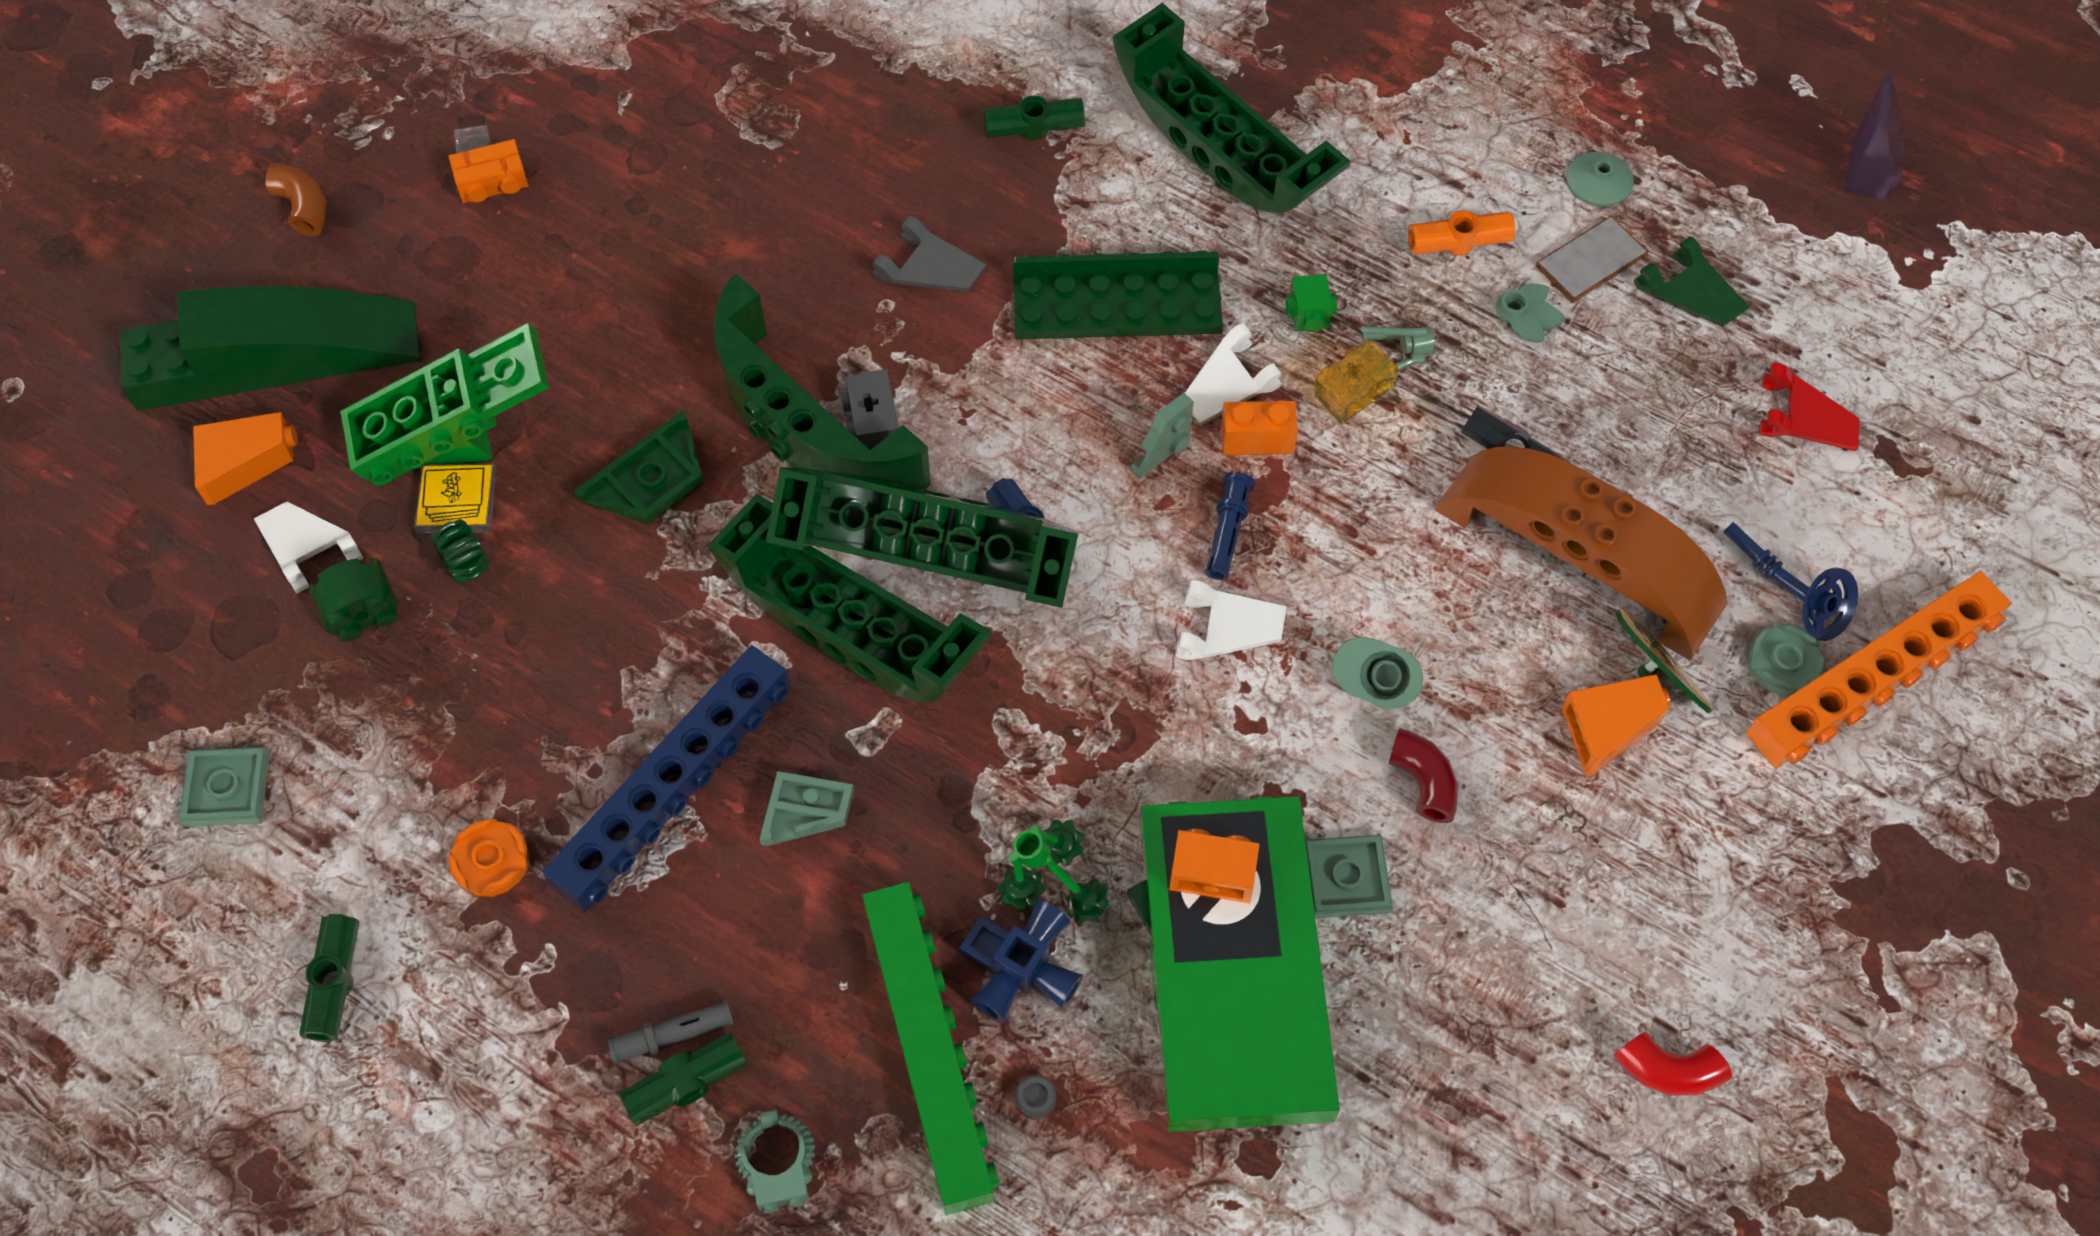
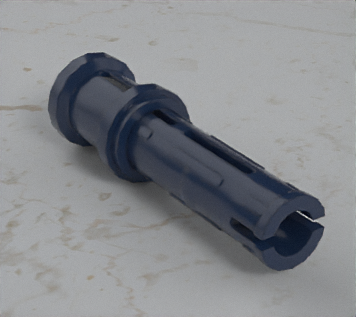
M1240 472L1225 474L1223 478V485L1225 486L1223 497L1216 506L1219 521L1205 574L1214 580L1228 579L1241 521L1249 513L1247 501L1249 493L1255 488V480L1249 475Z

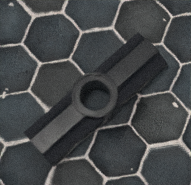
M1477 405L1461 430V433L1487 449L1506 447L1508 440L1518 439L1524 444L1525 448L1544 452L1571 462L1533 439L1526 430L1515 428L1480 405Z

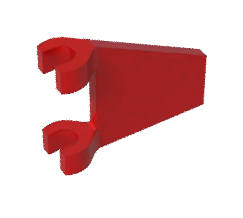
M1781 363L1771 364L1770 374L1764 373L1762 387L1767 390L1789 389L1788 416L1780 410L1770 409L1767 420L1762 419L1760 421L1759 434L1767 437L1789 435L1856 451L1859 448L1860 418L1795 375L1786 365Z

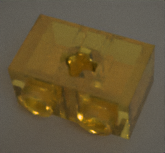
M1369 340L1361 347L1355 346L1350 349L1344 359L1336 365H1329L1320 371L1316 378L1315 397L1341 424H1344L1396 386L1398 367L1372 340Z

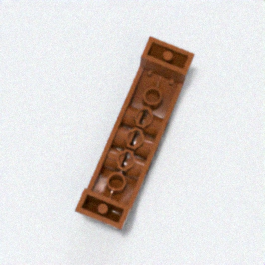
M1512 446L1493 447L1478 452L1470 458L1434 509V511L1463 528L1467 527L1479 510L1666 619L1669 622L1659 638L1660 643L1689 661L1692 660L1728 604L1721 577L1712 562L1701 548L1680 528L1650 507L1587 471L1544 452Z

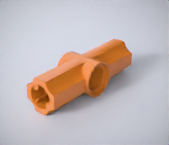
M1460 210L1454 212L1447 220L1410 224L1408 227V245L1411 253H1414V255L1446 250L1454 255H1465L1472 251L1473 247L1512 242L1515 238V221L1512 213L1508 211L1476 216L1472 212Z

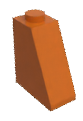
M281 412L193 426L195 488L207 506L214 505L293 461V446L298 445L295 427L288 425Z
M1657 674L1569 692L1562 706V711L1585 775L1595 774L1660 725L1670 709V696L1667 689L1661 687Z

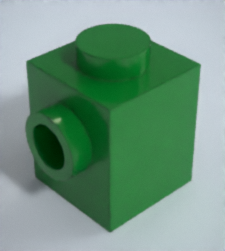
M1327 274L1292 277L1289 297H1286V314L1288 318L1293 317L1295 331H1318L1329 328L1332 314L1337 313V298L1335 293H1330Z

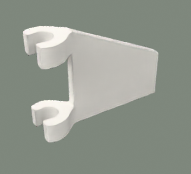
M1245 323L1235 326L1223 338L1185 392L1194 401L1192 415L1200 427L1222 415L1224 402H1245L1260 393H1269L1281 386V382L1278 379L1281 377V372L1274 363L1263 368L1256 377L1252 378L1233 353L1244 351L1252 345L1248 338L1251 336V331Z
M285 502L254 518L296 594L309 588V584L298 564L329 547L338 544L347 560L358 558L360 561L364 559L348 531L289 502Z
M1191 580L1189 589L1186 592L1184 605L1194 608H1211L1206 638L1203 641L1194 634L1182 632L1180 641L1177 643L1175 657L1185 660L1202 659L1280 642L1287 606L1217 591L1206 583Z

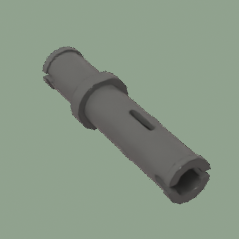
M726 999L723 1002L652 1025L651 1021L644 1023L642 1029L614 1038H608L607 1040L615 1064H618L621 1061L651 1052V1055L660 1053V1048L695 1038L729 1025L732 1026L734 1022Z

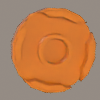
M485 819L470 824L457 835L451 853L449 852L448 863L451 875L463 890L475 896L493 897L508 892L521 881L528 869L530 853L524 836L514 825L497 822L496 819Z

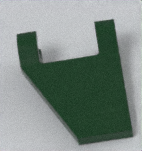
M1692 236L1679 244L1681 248L1673 254L1680 264L1689 268L1667 283H1664L1657 266L1649 263L1640 270L1641 275L1634 280L1635 285L1643 292L1664 299L1721 327L1727 325L1750 307L1708 263L1702 254L1699 243Z

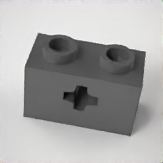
M887 369L845 376L847 390L840 391L844 412L851 411L852 420L846 421L847 430L869 450L873 449L899 428Z

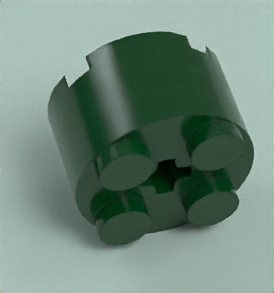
M358 558L337 563L325 569L317 576L320 582L316 586L312 583L309 586V592L325 630L329 634L338 635L343 642L358 639L362 636V630L375 624L380 627L387 626L398 619L396 610L398 609L399 602L385 569L378 559L369 558L371 564H360Z

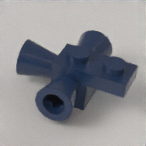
M1042 900L1036 901L1025 931L1014 925L1011 931L1008 932L980 916L959 947V953L995 974V976L971 999L972 1004L987 1017L999 1023H1005L1018 989L1028 994L1032 986L1035 985L1061 1010H1064L1078 990L1083 974L1049 963L1048 945L1070 924L1068 917L1052 904Z

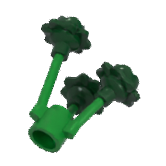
M1054 820L1050 827L1044 831L1038 825H1033L1030 829L1020 832L1015 837L1012 847L1014 852L1008 856L1009 861L1013 864L1014 871H1006L1004 880L997 887L998 893L1002 895V904L1014 906L1018 911H1024L1027 905L1034 907L1036 901L1046 891V886L1041 882L1042 876L1040 872H1032L1026 867L1040 868L1045 865L1070 889V894L1066 898L1069 904L1067 915L1070 918H1075L1078 923H1083L1086 920L1096 919L1101 916L1104 908L1108 905L1106 898L1108 887L1103 883L1100 884L1095 878L1087 883H1075L1058 865L1061 863L1063 866H1069L1073 858L1083 853V847L1079 843L1083 841L1084 834L1076 830L1073 821L1066 820L1062 823L1060 820Z

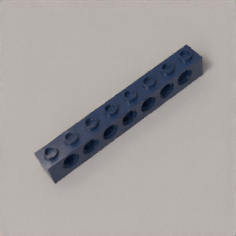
M751 644L542 870L549 885L583 912L591 905L598 904L607 894L608 886L618 875H624L629 871L635 862V856L645 845L650 846L657 840L661 834L662 826L672 816L676 817L684 810L691 794L697 788H703L710 781L714 769L723 759L728 760L734 755L739 747L740 740L748 732H753L760 726L764 719V714L773 704L777 705L783 701L790 686L787 670ZM747 691L757 692L750 698L741 697ZM722 718L732 719V721L727 725H716V723ZM696 746H707V748L699 754L690 753V751ZM670 774H681L680 778L674 782L664 781ZM645 802H655V805L650 810H638ZM621 830L629 831L625 838L612 840L616 832ZM591 860H602L597 868L593 870L585 869V866Z

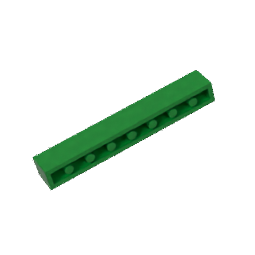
M909 882L862 894L945 1215L994 1202L993 1189L1000 1187L994 1162L986 1164L982 1148L989 1146L983 1122L975 1123L971 1108L978 1106L972 1082L965 1084L963 1082L960 1069L967 1067L961 1043L953 1045L950 1030L956 1029V1023L951 1005H942L939 992L946 991L941 968H932L929 955L936 953L930 930L922 931L919 918L926 916L920 893L912 895Z

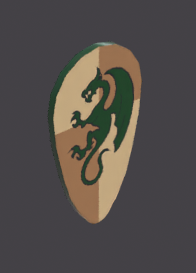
M1619 608L1616 611L1618 621L1637 645L1652 659L1638 668V676L1641 678L1656 675L1658 669H1661L1689 698L1706 713L1710 714L1714 710L1712 705L1668 650L1633 614L1626 609Z

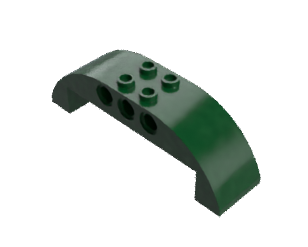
M1159 4L1113 36L1114 48L1124 76L1138 102L1152 122L1183 154L1222 188L1245 204L1270 213L1287 212L1301 204L1350 166L1351 161L1327 140L1308 154L1303 152L1183 50L1185 21L1165 4Z
M738 274L732 276L724 287L716 307L714 335L722 375L730 401L741 418L746 422L749 432L757 440L763 439L766 441L774 456L781 462L786 460L793 468L839 472L927 489L931 485L928 447L910 430L902 425L873 449L869 450L755 345L767 336L760 294Z
M782 467L779 470L766 543L802 551L809 545L1024 592L1026 593L1025 600L1062 608L1079 533L1044 518L972 499L869 477L824 470Z
M757 493L707 545L715 559L733 581L780 625L813 648L872 684L910 701L927 703L939 699L992 636L991 630L962 613H959L950 625L946 626L810 545L802 551L766 543L773 503Z

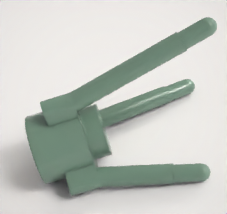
M1363 326L1360 329L1363 333V339L1400 340L1402 353L1410 356V358L1367 375L1366 380L1369 382L1408 366L1425 363L1424 355H1430L1434 352V335L1430 327L1396 328Z

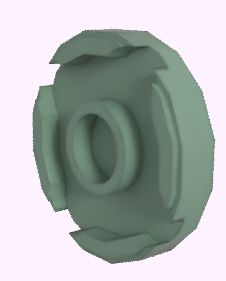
M1778 624L1777 627L1762 629L1750 643L1746 657L1749 671L1757 683L1768 691L1783 696H1791L1821 676L1824 672L1826 661L1824 654L1822 655L1818 648L1820 645L1818 641L1803 628L1790 624Z

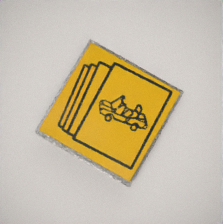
M495 464L422 465L414 524L417 534L432 533L445 523L458 519L464 520L471 527L473 533L490 532L497 474Z

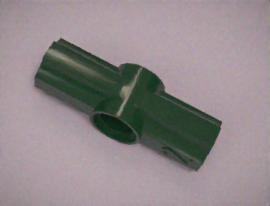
M1031 95L1025 97L1019 105L983 109L987 138L1021 134L1029 140H1038L1045 137L1048 131L1085 127L1084 105L1081 98L1046 101L1043 97Z
M329 914L321 919L315 955L306 968V979L309 985L299 1035L304 1039L316 1042L338 1040L345 999L354 985L351 967L360 924L356 918L343 914ZM337 971L333 981L328 984H322L327 974Z
M730 1032L693 1053L684 1051L671 1056L658 1067V1072L619 1092V1095L635 1126H638L673 1106L683 1107L696 1102L707 1094L710 1086L745 1068L748 1064Z

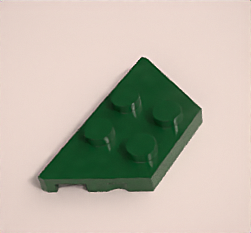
M683 410L574 490L576 499L581 503L649 524L703 483L704 480L686 413Z

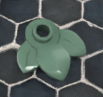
M1530 283L1523 285L1519 290H1510L1500 296L1496 303L1497 315L1503 321L1511 323L1515 334L1529 342H1543L1545 337L1544 331L1556 328L1565 319V316L1558 309L1545 301L1548 296L1549 287L1542 284Z

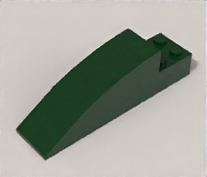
M248 286L177 292L178 320L120 330L122 389L137 411L421 361L414 301L330 288Z

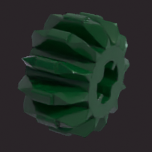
M458 519L453 522H447L431 533V541L438 557L449 575L457 583L471 581L488 570L487 556L477 536H475L471 527L464 520Z

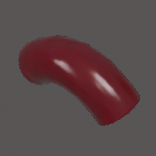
M1399 727L1389 759V765L1409 772L1417 780L1420 790L1416 812L1419 815L1434 822H1452L1457 810L1458 782L1450 760L1432 741L1410 730Z

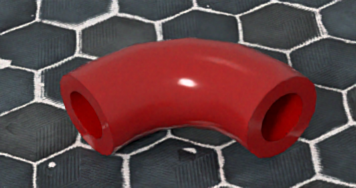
M1643 1032L1614 1054L1618 1063L1639 1083L1668 1096H1697L1723 1085L1732 1077L1731 1068L1726 1059L1716 1048L1709 1044H1705L1687 1055H1677L1663 1050L1647 1032Z

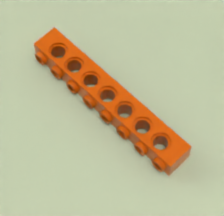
M1980 570L1757 717L1746 732V735L1776 769L1787 761L1794 765L1810 753L1809 747L1818 742L1822 746L1840 732L1837 728L1844 723H1847L1850 727L1860 721L1868 713L1866 708L1872 704H1875L1878 708L1895 696L1896 692L1894 690L1901 685L1905 689L1911 687L1924 676L1923 670L1929 666L1933 671L1938 669L1951 658L1950 652L1956 648L1963 652L1979 639L1977 634L1983 630L1988 634L1996 630L2006 621L2003 614L2012 605V602ZM1878 668L1884 670L1887 674L1882 673ZM1849 686L1856 688L1859 693L1853 691ZM1821 705L1827 706L1832 712L1826 711ZM1792 723L1799 725L1803 731L1797 730Z

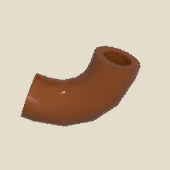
M273 162L270 164L266 173V188L271 196H279L291 201L292 208L287 220L288 224L292 229L303 235L319 236L325 225L328 208L322 186L303 169L283 163Z

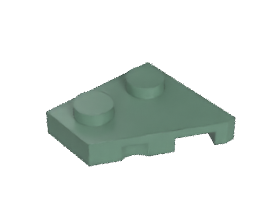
M1184 392L1157 413L1151 425V430L1141 445L1147 453L1140 460L1133 462L1130 467V471L1139 479L1143 478L1174 452L1177 454L1183 451L1189 444L1194 401Z
M777 771L759 839L761 845L770 846L846 826L854 794L853 784Z

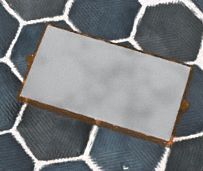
M1609 216L1537 261L1535 266L1551 281L1550 285L1552 287H1557L1574 303L1645 258L1649 252L1633 237L1632 231H1627L1612 216Z

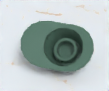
M1358 637L1342 644L1334 655L1332 669L1334 678L1339 686L1349 694L1378 706L1391 709L1404 707L1414 701L1422 689L1423 673L1420 664L1413 655L1398 647L1374 638Z

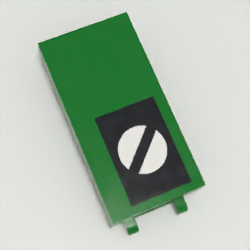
M1264 796L1253 797V799L1196 803L1179 801L1168 802V804L1141 806L1140 829L1152 931L1150 959L1155 1009L1158 1010L1168 1133L1335 1122L1340 1107L1300 796L1281 798ZM1202 829L1209 832L1212 836L1227 838L1228 836L1239 835L1250 839L1251 842L1260 843L1250 904L1169 890L1179 830Z

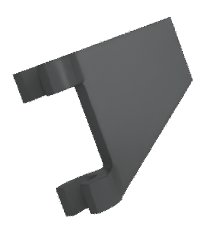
M908 216L902 224V229L905 231L902 233L901 239L908 244L918 245V247L901 269L890 258L879 254L872 265L876 268L872 273V277L882 283L969 292L986 269L987 264L930 233L919 220Z

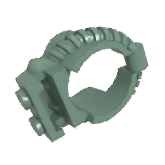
M777 1109L760 1113V1119L757 1122L753 1121V1125H748L745 1128L746 1131L742 1132L741 1139L737 1141L738 1146L735 1148L737 1152L735 1159L737 1162L735 1164L736 1167H739L738 1172L743 1175L744 1181L748 1180L747 1192L755 1196L759 1211L763 1210V1213H773L778 1211L780 1206L789 1205L790 1207L802 1206L806 1200H810L806 1184L812 1180V1173L808 1167L809 1165L812 1166V1158L815 1157L812 1133L810 1130L807 1131L808 1127L805 1124L802 1125L801 1120H795V1117H788L787 1114L781 1116L778 1114ZM780 1126V1128L795 1134L799 1139V1153L795 1163L787 1171L779 1175H767L756 1171L750 1163L752 1144L764 1132L763 1129Z

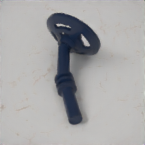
M1734 522L1723 531L1726 536L1753 560L1752 565L1754 567L1759 566L1758 571L1760 573L1765 571L1767 579L1771 577L1804 602L1802 610L1803 624L1810 636L1821 641H1827L1836 638L1847 628L1854 616L1858 602L1857 582L1848 570L1838 567L1827 569L1808 587L1782 567L1783 562H1776L1777 557L1775 555L1770 556L1771 551L1769 549L1764 551ZM1825 579L1824 584L1818 586ZM1838 580L1842 582L1844 588V598H1842V591L1840 586L1836 583ZM1839 611L1840 613L1835 621L1825 628L1824 620Z

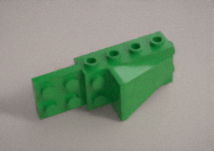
M527 323L468 355L462 350L457 349L341 410L350 470L379 487L412 469L424 466L481 462L492 459L487 430L497 426L495 416L549 388L537 330Z

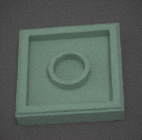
M268 748L189 750L179 823L183 827L262 823L271 753Z
M1382 834L1305 840L1315 919L1387 914L1392 912L1393 904Z

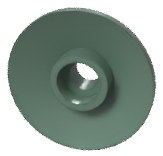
M1588 152L1576 157L1569 165L1566 174V181L1570 191L1579 200L1599 207H1608L1621 203L1629 196L1634 184L1633 174L1628 165L1620 158L1605 152Z

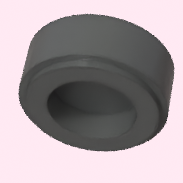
M1038 1075L1023 1079L1015 1092V1103L1018 1111L1024 1117L1031 1120H1040L1049 1116L1056 1105V1090L1052 1082Z

